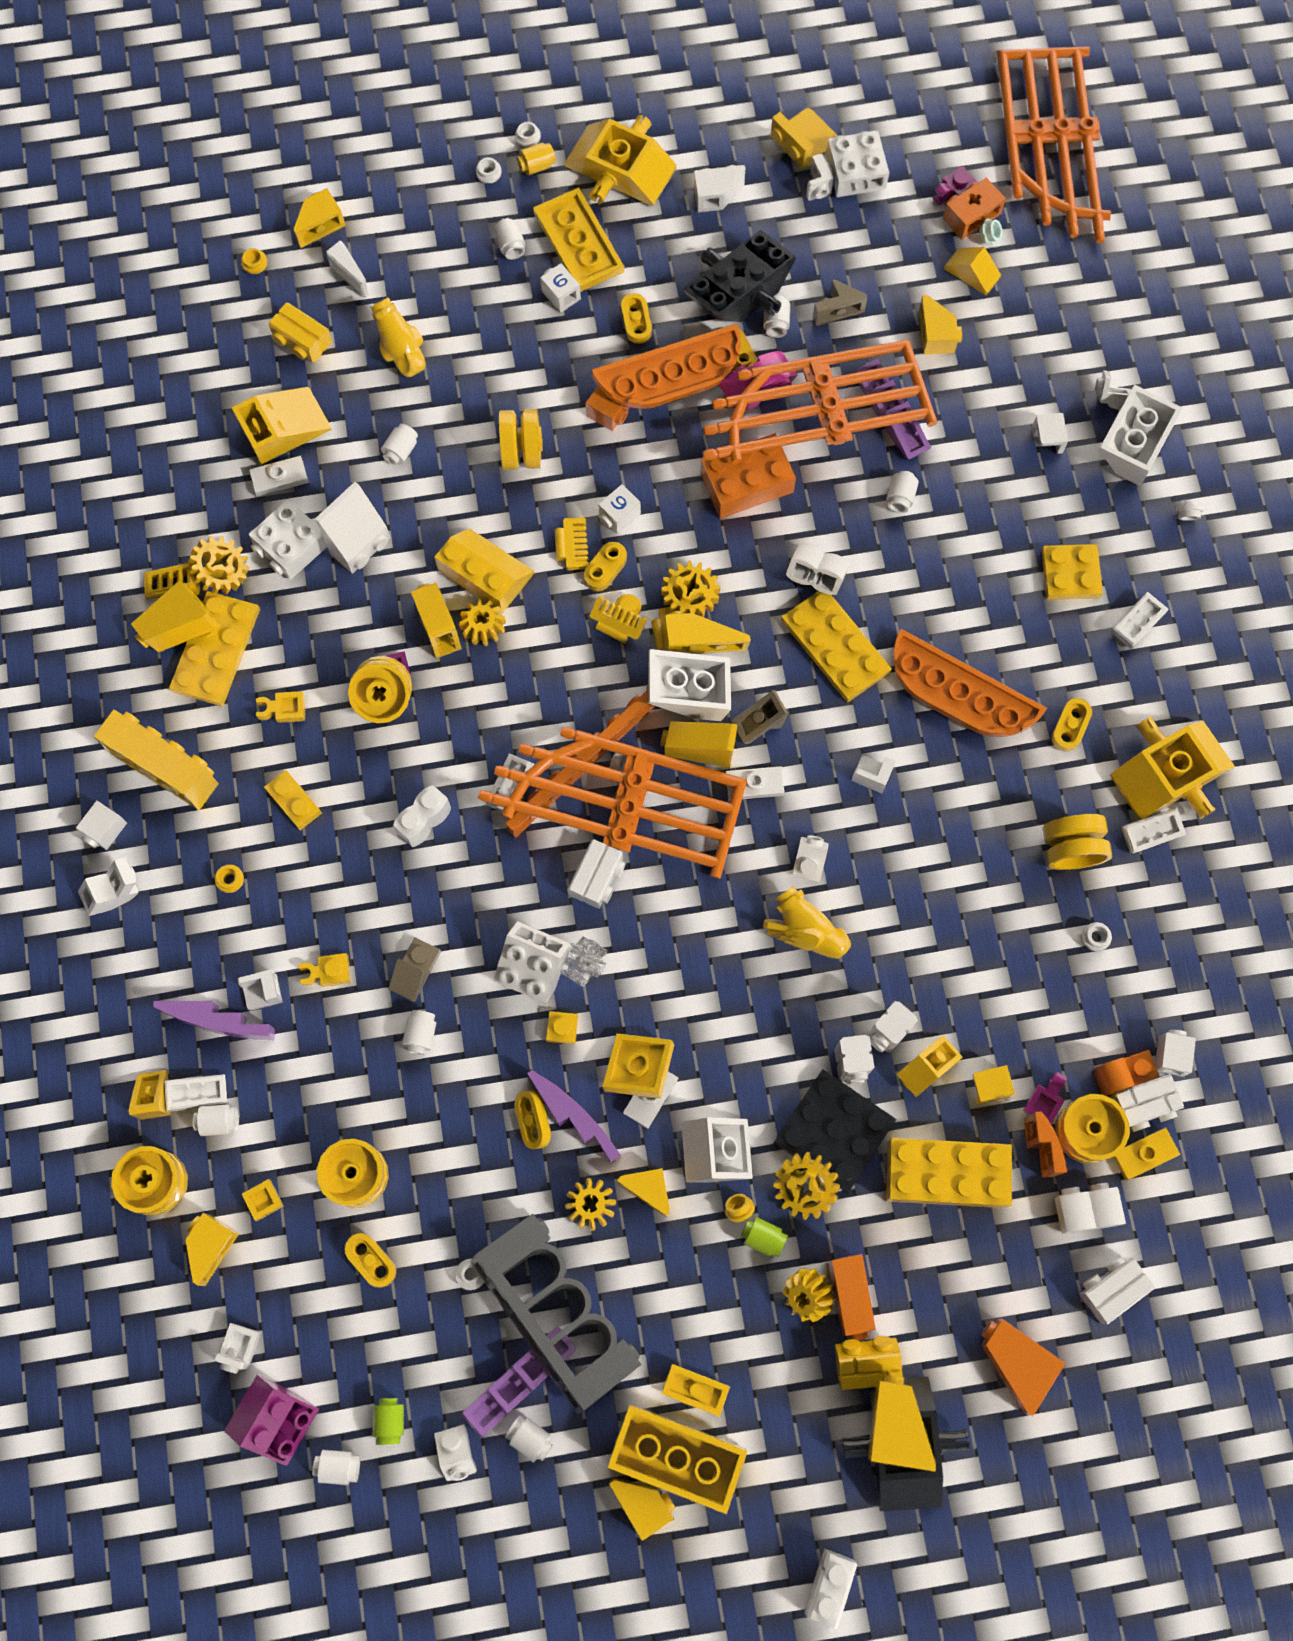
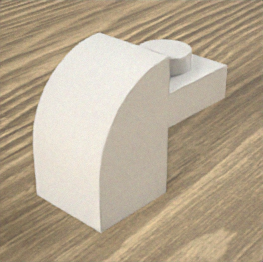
M124 857L114 860L106 874L86 878L78 893L88 915L91 916L112 910L130 901L139 891L135 885V872L132 867H129Z

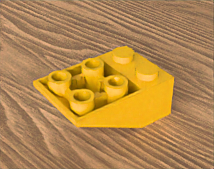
M309 387L257 395L231 407L261 464L332 430Z

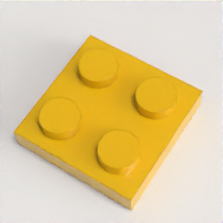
M1097 544L1043 546L1041 552L1046 600L1101 598L1103 591Z
M616 1034L602 1086L605 1092L661 1099L674 1049L673 1041Z

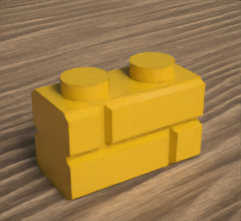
M285 303L279 310V313L269 321L272 339L282 347L284 345L290 347L294 355L301 360L306 358L315 363L322 355V352L332 343L328 328L290 303Z
M878 1336L870 1341L860 1342L856 1339H849L842 1344H835L837 1376L841 1390L876 1387L877 1380L885 1382V1375L903 1378L901 1351L896 1338Z

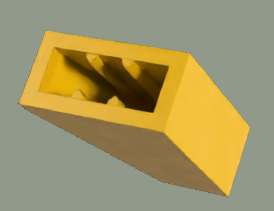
M181 580L131 623L137 631L136 639L145 648L150 645L157 652L164 651L213 631L220 626L219 622L197 595Z
M437 582L422 584L416 590L411 591L436 658L461 650L456 627Z
M670 721L669 730H663L661 746L665 747V756L730 768L736 741L737 724Z
M885 1375V1382L878 1380L876 1382L868 1459L873 1462L935 1471L936 1463L912 1386L904 1385V1378Z

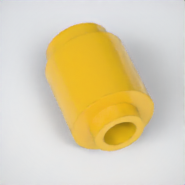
M539 143L522 149L516 158L519 170L525 172L527 176L549 169L552 164L556 163L554 150L549 143Z

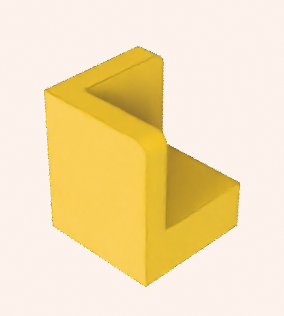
M1007 1065L975 1072L972 1075L978 1097L975 1099L976 1105L1010 1098L1015 1094Z

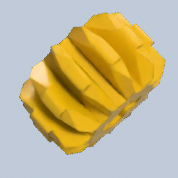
M478 599L477 606L474 607L468 603V611H461L460 615L463 620L459 623L460 629L464 630L463 636L466 640L472 638V644L475 646L480 640H482L483 645L486 647L489 639L497 643V634H504L505 632L502 625L506 623L505 616L501 615L502 609L499 606L493 607L494 605L491 600L483 605L482 600Z
M587 1178V1189L584 1190L581 1184L577 1182L575 1187L580 1193L576 1195L569 1191L567 1194L570 1199L575 1200V1203H567L565 1208L567 1210H577L569 1216V1219L574 1221L581 1216L578 1223L580 1229H583L586 1221L589 1220L590 1230L594 1231L596 1228L594 1220L598 1219L600 1224L605 1227L607 1223L602 1215L614 1217V1212L606 1209V1206L616 1205V1200H605L613 1191L611 1188H608L601 1193L600 1191L604 1184L601 1180L597 1182L594 1189L592 1188L591 1178ZM588 1197H591V1200L594 1197L599 1200L596 1203L597 1210L592 1213L590 1209H588V1212L583 1209L586 1205L584 1200Z
M806 1268L799 1269L795 1274L788 1277L785 1282L787 1286L782 1292L788 1297L784 1305H789L793 1308L792 1315L800 1314L802 1322L809 1319L812 1322L819 1321L833 1308L832 1303L836 1298L830 1292L834 1285L827 1284L825 1281L827 1274L819 1276L816 1268L809 1271Z

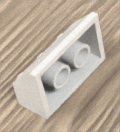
M1133 386L1099 448L1100 453L1116 475L1139 486L1142 485L1180 415L1182 407L1141 387Z

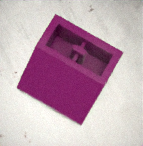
M256 1375L224 1432L240 1447L287 1466L319 1408L283 1386Z

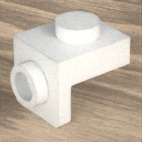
M822 153L812 156L810 173L814 180L808 182L806 193L808 201L816 198L821 199L831 194L833 185L831 164L829 162L826 163Z
M1103 370L1102 377L1096 380L1095 394H1098L1100 403H1106L1111 408L1121 409L1131 389L1110 387L1111 375L1109 371Z
M808 835L807 838L801 837L792 876L820 883L829 844L817 836Z
M230 1323L220 1353L215 1354L213 1360L220 1362V1369L228 1372L238 1373L239 1369H249L261 1332Z
M465 1425L434 1433L440 1468L447 1481L462 1480L468 1477V1475L476 1473V1466L472 1459Z

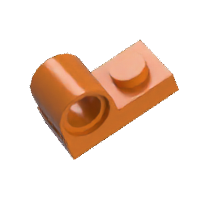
M1149 1050L1105 1063L1092 1070L1100 1091L1105 1096H1110L1116 1092L1160 1078Z

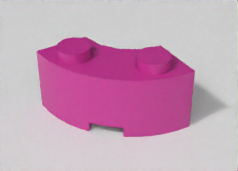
M782 351L758 356V361L750 367L746 368L744 364L718 386L726 397L739 395L754 379L738 380L737 372L788 362ZM796 371L772 375L758 391L792 385L791 382L798 374ZM760 402L747 404L745 410L754 409Z

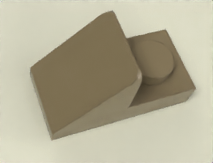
M832 280L830 291L832 298H824L815 303L812 318L815 325L818 326L864 313L867 296L865 293L844 283Z
M772 690L731 721L733 724H737V732L743 743L750 744L768 730L782 728L788 712L777 692Z
M414 937L403 960L398 958L389 990L415 1002L441 950Z

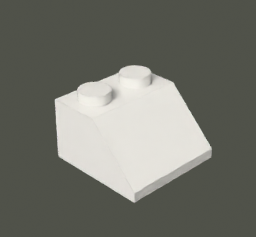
M706 1117L681 1122L686 1182L753 1179L747 1119Z

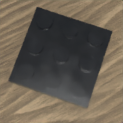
M822 1069L773 1143L791 1156L798 1154L801 1159L804 1158L806 1152H810L812 1160H815L819 1155L822 1156L821 1164L825 1165L830 1162L832 1165L828 1170L829 1173L838 1174L833 1183L839 1184L840 1190L848 1194L895 1123L896 1118Z

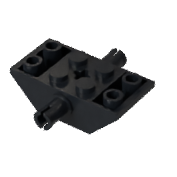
M759 230L724 258L711 247L707 248V251L704 250L701 255V261L708 265L710 269L683 290L686 295L717 320L742 322L760 307L768 315L774 316L775 313L772 310L778 313L782 304L773 296L779 293L796 260V256L764 231Z
M928 1376L904 1378V1385L912 1386L936 1463L935 1471L874 1462L880 1512L942 1507V1451L970 1449L969 1442L956 1441L957 1439H969L967 1429L939 1431L937 1412ZM876 1387L867 1388L871 1427ZM870 1437L842 1438V1446L856 1447L855 1449H843L844 1459L868 1457Z

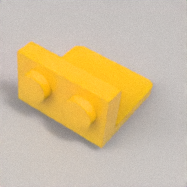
M810 108L804 109L790 120L781 112L772 117L770 137L803 170L812 163V156L821 153L822 155L826 154L829 138L838 136Z

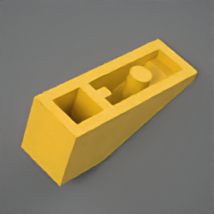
M674 611L665 615L662 623L665 651L690 654L746 651L751 641L750 635L693 613L684 614L682 611Z

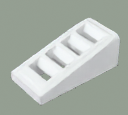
M342 241L337 242L327 251L330 267L359 294L366 298L369 292L363 274Z

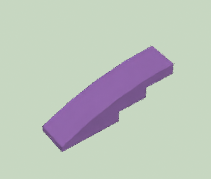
M876 359L856 369L853 373L883 367L879 359ZM888 378L859 383L865 395L897 389L893 379L889 381ZM903 399L871 405L877 417L912 410L909 402H904ZM918 420L884 427L907 461L931 449Z
M154 1001L153 1007L162 1013L188 1025L213 1033L243 1039L274 1040L275 1029L271 1025L247 1024V1017L242 1013H219V1006L213 1001Z
M531 1070L527 1073L559 1126L571 1121L585 1145L596 1139L611 1164L621 1158L620 1153L603 1129L576 1101L535 1071Z
M557 1325L546 1336L550 1340L562 1330ZM567 1336L554 1345L564 1361L578 1349ZM531 1349L462 1412L461 1416L476 1434L482 1438L549 1376V1373Z

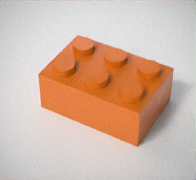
M773 433V434H771V435H768V436H765V437H762V438H759V439L775 437V436H777V435H776V433ZM782 446L741 454L742 462L736 465L732 464L730 456L724 458L716 457L713 460L701 459L700 475L720 519L794 493L796 477Z

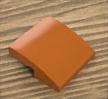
M1035 1112L1024 1118L1027 1148H1039L1042 1178L1055 1177L1066 1173L1067 1169L1062 1147L1045 1115L1042 1112Z

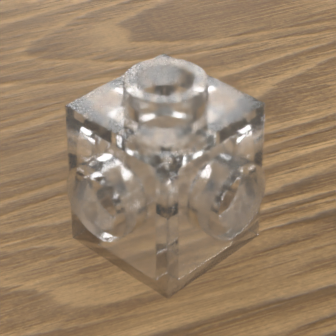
M583 936L576 945L574 943L570 944L560 973L585 987L593 976L598 978L607 964L603 959L608 950L601 947L596 941Z

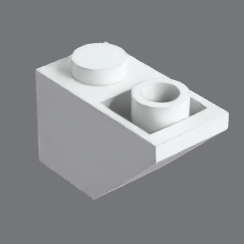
M730 165L723 168H705L694 171V191L698 212L723 210L744 186L745 165Z

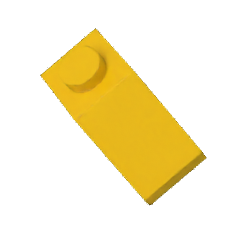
M328 188L315 192L310 197L304 199L294 227L300 248L346 226L342 211Z
M922 295L918 310L923 354L955 353L957 344L962 341L961 326L957 327L956 316L930 296Z
M943 1035L896 1075L902 1080L903 1085L917 1097L963 1057Z
M202 1213L200 1217H195L187 1230L189 1235L185 1239L192 1281L198 1286H206L239 1235L238 1232L213 1216Z
M614 1478L609 1482L642 1541L674 1520L672 1511L676 1507L667 1492L661 1495L658 1488Z

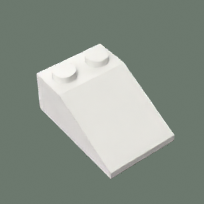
M356 482L315 518L329 553L352 574L357 569L363 568L368 563L369 558L376 551L382 550L390 539L387 526Z
M650 649L648 651L649 704L694 719L721 721L731 710L730 658Z

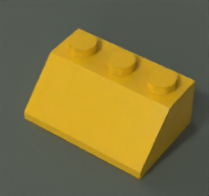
M470 528L451 536L434 557L439 572L485 603L491 600L494 605L493 607H501L502 614L534 575L532 569Z

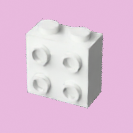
M878 130L864 131L847 136L840 135L828 139L826 157L832 166L833 184L837 197L886 189L889 170Z
M289 499L248 534L253 542V545H251L253 551L260 558L266 556L271 561L269 563L271 568L280 576L284 573L290 580L327 548L319 527Z
M517 921L506 937L493 981L502 984L508 989L523 993L534 1000L547 1003L556 989L570 943Z

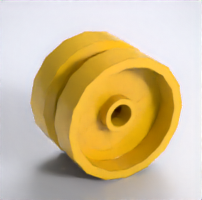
M524 409L521 413V427H518L517 415L513 410L499 411L500 449L503 470H517L520 465V453H523L524 465L527 469H541V451H543L538 410Z
M386 656L371 657L359 665L350 680L348 688L349 702L356 714L366 721L374 723L391 722L401 716L408 706L413 688L411 676L406 667L394 658ZM376 686H377L378 688H380V687L382 686V687H384L386 690H385L384 692H379V691L376 689Z
M1073 815L1050 821L1042 827L1045 843L1052 846L1046 852L1048 866L1051 869L1071 870L1092 867L1107 862L1113 857L1110 842L1102 839L1108 833L1106 818L1103 815Z
M1089 1094L1070 1102L1060 1111L1055 1123V1133L1063 1152L1069 1158L1080 1163L1095 1164L1116 1156L1126 1146L1130 1136V1127L1124 1109L1115 1100L1105 1095ZM1090 1124L1094 1127V1129L1092 1130V1132L1090 1131V1128H1089Z
M357 1139L340 1140L329 1146L320 1157L317 1166V1183L322 1193L332 1202L351 1209L363 1208L377 1201L385 1191L389 1179L388 1165L383 1155L367 1142ZM355 1168L356 1176L352 1179L348 1178V1174L352 1173L351 1169Z
M140 1146L128 1151L118 1160L112 1172L111 1187L115 1199L124 1208L143 1215H162L173 1210L182 1201L187 1190L188 1175L184 1164L176 1155L153 1146Z

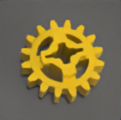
M209 536L207 543L201 539L197 547H193L190 553L192 556L188 560V564L193 565L189 570V574L197 575L194 580L195 584L202 581L204 583L203 590L206 591L211 587L214 594H217L219 589H222L225 595L229 593L231 588L236 591L240 583H244L247 577L245 574L249 570V566L244 565L248 557L240 555L243 548L238 547L235 549L233 547L234 540L225 543L224 536H220L218 541H215L213 536Z
M688 561L687 567H683L681 563H678L677 571L671 568L668 570V577L663 578L662 585L664 587L661 588V595L665 596L664 605L671 604L670 613L678 610L684 612V614L698 613L699 616L704 617L705 609L709 612L713 611V604H718L719 595L717 594L720 593L721 587L716 585L718 582L717 575L710 577L712 570L710 567L702 570L701 562L696 567H693L692 562ZM693 584H695L694 589L692 590V592H690L689 596L687 597V592L692 588Z
M806 1152L803 1159L798 1154H794L792 1162L786 1159L782 1164L783 1169L779 1168L775 1174L780 1178L773 1184V1187L780 1189L775 1197L776 1199L783 1198L785 1200L782 1205L783 1209L789 1206L793 1208L792 1216H795L799 1211L802 1212L804 1220H807L810 1213L817 1219L821 1215V1210L828 1213L831 1209L830 1203L835 1204L838 1198L834 1193L838 1192L840 1185L833 1183L838 1174L829 1173L828 1170L832 1164L829 1162L822 1165V1156L820 1155L815 1160H812L810 1152ZM808 1168V1170H805V1171H802V1172H800V1171H798V1170H796V1169ZM810 1177V1181L808 1183L810 1184L809 1190H807L806 1193L803 1194V1191L805 1189L804 1182H806L807 1179ZM812 1200L816 1202L811 1204L806 1203Z

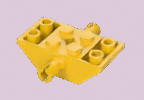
M638 115L631 128L612 119L588 125L566 159L565 167L597 181L589 193L590 198L594 202L600 197L597 202L602 204L611 188L651 206H654L675 172L677 165L654 138L645 135L651 126V122L647 117H644L641 123L643 115Z
M1152 716L1137 724V729L1142 733L1150 747L1141 751L1113 771L1110 777L1139 820L1150 817L1181 798L1187 799L1199 819L1212 813L1215 808L1201 789L1207 783L1235 768V766L1204 721L1187 725L1169 736L1163 735Z

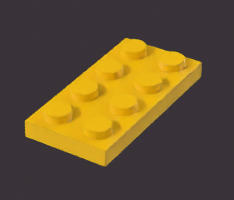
M579 188L533 207L534 215L563 266L580 284V292L624 273L623 263Z
M207 591L203 604L219 622L220 626L213 631L187 641L169 689L172 693L223 707L260 608L253 603Z
M818 591L781 617L782 623L847 703L891 673L892 668L832 595Z

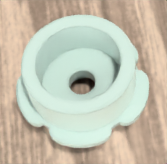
M986 219L980 227V238L986 244H994L1001 239L1002 227L998 220Z

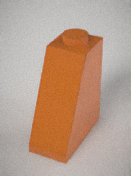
M862 1254L826 1262L831 1284L834 1285L832 1290L836 1296L835 1303L843 1336L850 1335L851 1339L856 1340L869 1338L868 1331L876 1330Z
M997 1319L995 1323L990 1321L982 1332L981 1336L985 1339L981 1346L1020 1410L1028 1416H1034L1066 1363L1004 1319Z

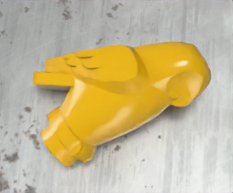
M389 297L370 306L381 337L379 347L384 359L388 362L394 361L398 370L405 377L409 378L422 372L425 369L426 363L419 348L423 344V338L419 331L405 321L397 311L395 304L391 303Z
M794 886L775 899L779 904L776 909L782 914L784 921L775 919L764 920L763 927L769 928L767 935L805 951H813L829 958L839 959L851 947L850 939L845 931L841 928H835L820 910L804 899L803 891H797Z

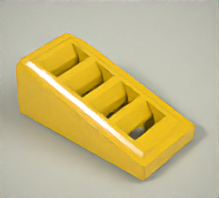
M186 563L144 572L145 598H160L173 586V578L176 577L177 582L179 580L183 582V577H187L188 583L184 584L196 595H200V583L195 584L194 582L197 575L189 574V570L193 565ZM167 578V587L163 588V579ZM152 579H157V589L152 590Z

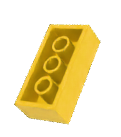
M114 709L93 737L112 756L195 809L200 810L219 784L213 777L214 771L208 768V764L194 754L190 757L184 752L185 749L176 742L170 740L168 743L161 738L162 734L150 726L147 728L139 724L140 721L132 714L125 712L122 715Z
M891 1138L887 1141L886 1202L992 1208L1012 1206V1145Z
M630 1404L607 1468L727 1514L748 1451L733 1443Z

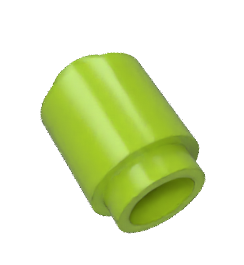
M755 1217L753 1222L747 1220L741 1233V1237L745 1238L744 1245L769 1257L771 1254L779 1257L788 1235L782 1233L781 1228L758 1217Z
M398 1398L379 1399V1405H373V1437H376V1445L401 1444V1436L404 1435V1404H398Z

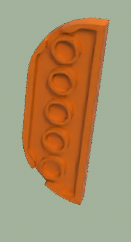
M737 324L592 369L590 374L598 388L606 396L624 406L653 408L712 389L729 376L740 353L741 337Z
M901 629L898 633L893 650V665L901 685L913 698L962 726L990 737L1013 736L1032 727L1046 711L1047 707L907 631Z

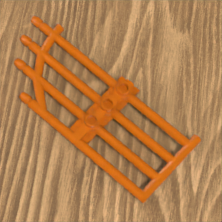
M1089 46L997 50L1014 198H1022V185L1039 200L1041 221L1044 226L1051 224L1050 207L1066 214L1070 238L1078 236L1077 217L1092 219L1094 239L1097 244L1103 243L1105 238L1103 221H1110L1111 211L1101 210L1093 141L1100 140V125L1097 117L1089 116L1082 57H1089ZM1057 58H1072L1079 118L1064 117ZM1032 59H1047L1054 119L1039 118ZM1008 60L1023 61L1029 120L1014 119ZM1081 141L1083 144L1091 209L1075 206L1068 142ZM1056 142L1058 145L1064 201L1048 194L1043 143ZM1017 144H1032L1037 183L1020 168Z
M909 339L737 372L738 380L745 381L750 378L754 380L741 394L729 396L725 399L718 398L712 401L713 409L735 406L730 421L720 422L716 425L709 424L703 427L704 435L729 432V445L717 447L716 449H707L702 452L704 460L730 456L732 464L736 465L742 462L741 454L822 438H825L827 445H840L847 441H852L853 432L921 419L926 420L928 427L935 426L938 422ZM902 351L906 362L905 364L835 377L832 376L829 366L831 364ZM803 370L806 382L758 391L772 375ZM904 374H910L914 385L841 400L836 388ZM810 392L814 404L742 418L747 404ZM915 396L918 397L921 409L853 422L847 421L844 412L846 409ZM815 415L818 416L821 428L743 443H740L739 430Z
M562 727L560 735L567 739H574L576 742L554 751L538 747L533 748L528 744H520L519 753L540 759L525 773L514 769L509 770L504 766H496L495 775L518 782L510 797L496 793L492 794L484 790L479 792V800L504 807L501 816L512 819L514 812L518 811L604 836L603 844L620 851L630 853L631 846L636 845L712 867L710 876L721 879L747 779L583 731H575L569 727ZM591 747H598L625 755L627 759L623 772L569 756ZM552 764H557L619 782L620 784L614 799L538 776ZM654 764L734 787L730 803L650 780ZM528 786L612 809L607 826L520 800ZM650 791L726 813L723 829L645 808L643 803L646 792ZM639 817L719 840L715 857L635 834Z

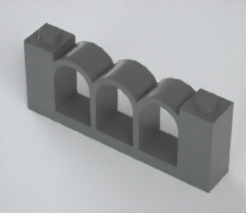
M531 1214L474 1255L470 1262L578 1415L642 1364L639 1362L640 1356L632 1344H627L624 1339L617 1343L615 1328L606 1317L599 1314H589L591 1296L587 1288L580 1281L564 1278L566 1262L562 1253L555 1246L547 1244L550 1240L547 1225L541 1218L537 1219L534 1214ZM531 1256H542L549 1260L554 1268L555 1277L553 1283L523 1304L504 1275ZM565 1290L576 1297L579 1303V1314L574 1322L549 1340L528 1310L551 1293ZM590 1325L601 1332L605 1347L602 1355L596 1361L574 1376L554 1345L576 1328Z

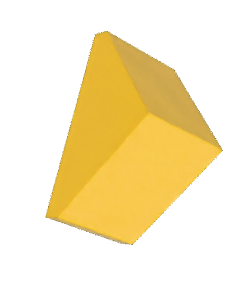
M985 247L959 248L944 266V270L985 296L1001 277L999 270Z
M167 1070L137 1074L128 1110L131 1116L144 1120L171 1115V1112L166 1110L165 1081L168 1080Z
M663 1169L620 1176L617 1180L619 1185L667 1218L670 1208Z

